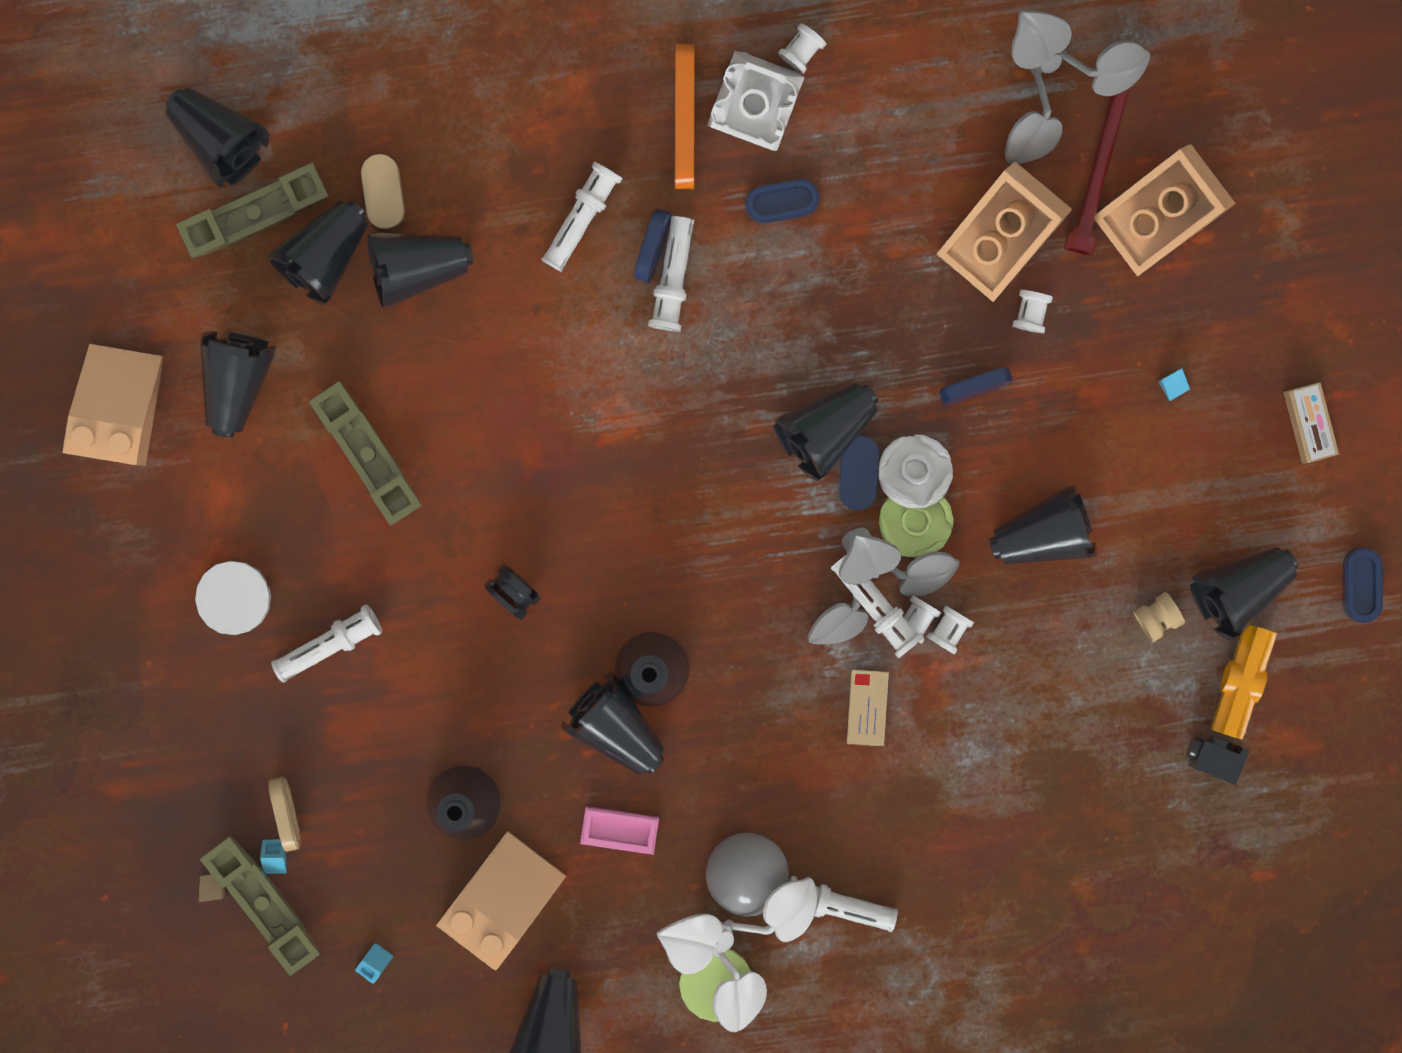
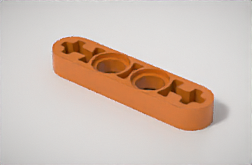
M676 44L675 189H694L695 44Z

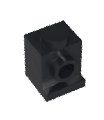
M1211 735L1209 741L1194 736L1187 749L1186 757L1190 758L1188 763L1190 767L1236 785L1250 750L1235 745L1234 750L1231 751L1230 749L1233 744L1213 735Z

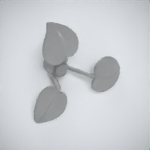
M1020 10L1018 26L1012 42L1011 55L1019 67L1030 69L1034 75L1043 112L1042 114L1036 111L1028 112L1015 123L1006 143L1005 159L1007 163L1013 164L1017 162L1020 164L1039 159L1051 152L1061 138L1062 124L1057 118L1050 117L1051 108L1041 76L1042 72H1054L1061 65L1062 59H1064L1088 76H1095L1092 83V89L1095 93L1102 96H1112L1126 91L1139 80L1149 63L1150 52L1134 41L1115 42L1104 49L1098 56L1096 68H1089L1064 50L1070 43L1072 36L1071 28L1064 19L1043 11Z
M856 528L848 532L842 539V545L847 554L840 565L839 575L845 583L857 585L866 583L872 578H878L879 574L891 571L898 579H903L899 584V590L902 594L918 597L930 594L944 586L957 571L960 561L945 552H929L914 559L907 566L906 571H901L896 567L901 560V553L895 545L871 536L866 528ZM853 596L851 605L838 603L827 609L816 620L808 634V642L813 644H836L847 641L864 629L868 622V614L864 609H858L860 602Z

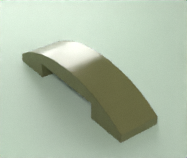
M312 162L279 177L277 182L211 211L208 209L177 223L176 226L191 258L194 259L269 229L329 198Z
M341 381L309 401L327 431L333 435L368 488L371 498L390 526L422 506L393 456Z
M229 836L200 858V861L221 888H227L268 941L269 950L289 976L320 955L321 952L289 903L260 866L236 840Z

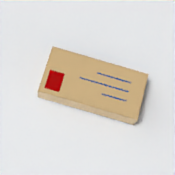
M851 669L847 744L884 746L888 671Z

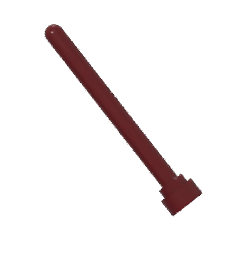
M1129 89L1111 97L1078 225L1073 227L1072 233H1067L1064 249L1070 252L1087 256L1093 255L1097 240L1093 238L1095 232L1092 231Z

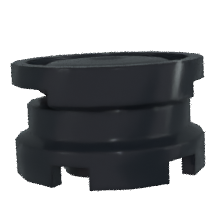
M503 564L497 570L499 575L495 579H489L484 587L504 608L522 620L528 614L527 609L531 604L536 605L542 598L520 575L506 564ZM507 596H509L513 601H515L517 605H515Z

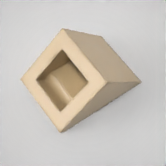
M211 874L200 876L199 902L219 900L226 896V888H221Z

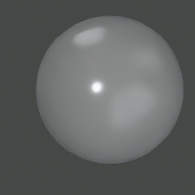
M738 833L724 839L712 851L706 866V883L712 898L721 908L738 916L751 917L763 914L765 901L771 892L789 881L788 863L781 849L769 838L756 833Z

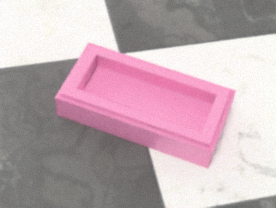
M586 806L580 844L654 855L659 816Z

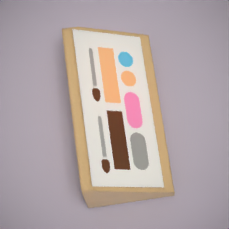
M1321 382L1283 392L1302 464L1339 455Z

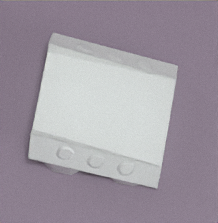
M734 51L707 125L777 151L804 76L795 70L781 67L752 56L747 52Z

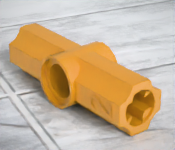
M1250 625L1240 635L1233 660H1229L1220 683L1222 694L1210 728L1211 730L1243 740L1254 704L1260 700L1267 681V671L1265 669L1277 633Z

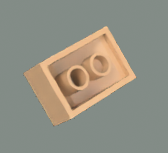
M1190 144L1179 149L1097 213L1095 221L1134 273L1139 276L1236 203Z
M1014 162L999 176L939 250L937 255L994 302L1072 209L1017 162Z
M89 344L68 415L62 453L146 466L164 356Z
M507 831L436 926L496 971L567 875Z

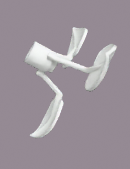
M806 877L802 880L789 881L773 890L766 899L763 908L764 920L769 924L765 927L734 923L730 919L722 923L713 915L697 914L678 920L657 932V936L665 948L670 963L679 972L695 974L703 970L711 962L713 955L719 958L729 970L732 979L721 982L716 987L713 996V1009L716 1018L728 1031L738 1032L744 1029L760 1012L767 996L765 981L759 974L749 971L739 976L738 970L725 956L724 952L728 951L734 942L732 931L739 930L760 934H771L775 931L777 938L782 942H789L798 938L807 930L815 915L817 893L814 881L810 877Z

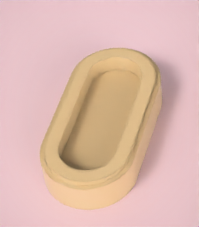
M383 154L373 155L364 162L361 169L366 212L372 224L380 229L389 230L397 227L405 215L400 171L398 165L389 156Z
M284 777L270 779L269 793L282 847L285 852L300 849L301 834L288 781Z

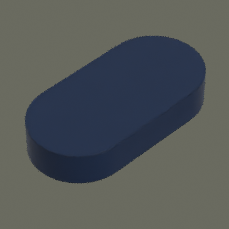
M806 179L762 185L749 192L745 208L748 216L759 224L802 218L812 214L817 208L819 192L816 186Z
M658 208L651 216L635 266L634 276L636 280L650 283L655 274L671 223V212Z
M1002 367L950 384L940 389L939 395L943 405H950L999 389L1012 383L1014 380L1010 369Z
M858 436L841 456L839 496L843 504L853 510L868 508L874 502L877 494L879 449L876 443L866 436Z
M1357 548L1350 551L1343 561V609L1350 619L1356 622L1368 623L1375 620L1383 609V564L1380 556L1375 551L1367 548Z

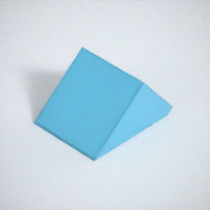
M1182 368L1158 381L1169 401L1190 390Z
M280 839L262 840L260 860L265 874H286V852L282 847Z
M375 942L355 971L374 984L394 955Z

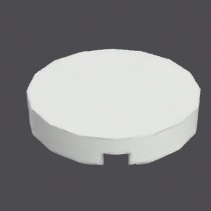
M925 435L903 436L894 440L885 448L879 461L878 479L884 493L893 502L906 508H924L937 503L946 495L952 482L953 469L948 451L937 440Z
M228 561L215 565L204 573L197 585L195 601L199 615L207 626L222 634L237 635L251 631L263 622L270 610L271 592L267 581L264 579L265 577L258 569L245 562Z

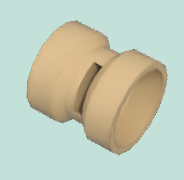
M1167 592L1155 597V602L1149 607L1142 605L1133 611L1141 628L1152 642L1162 638L1165 630L1169 628L1176 629L1185 624L1180 610Z

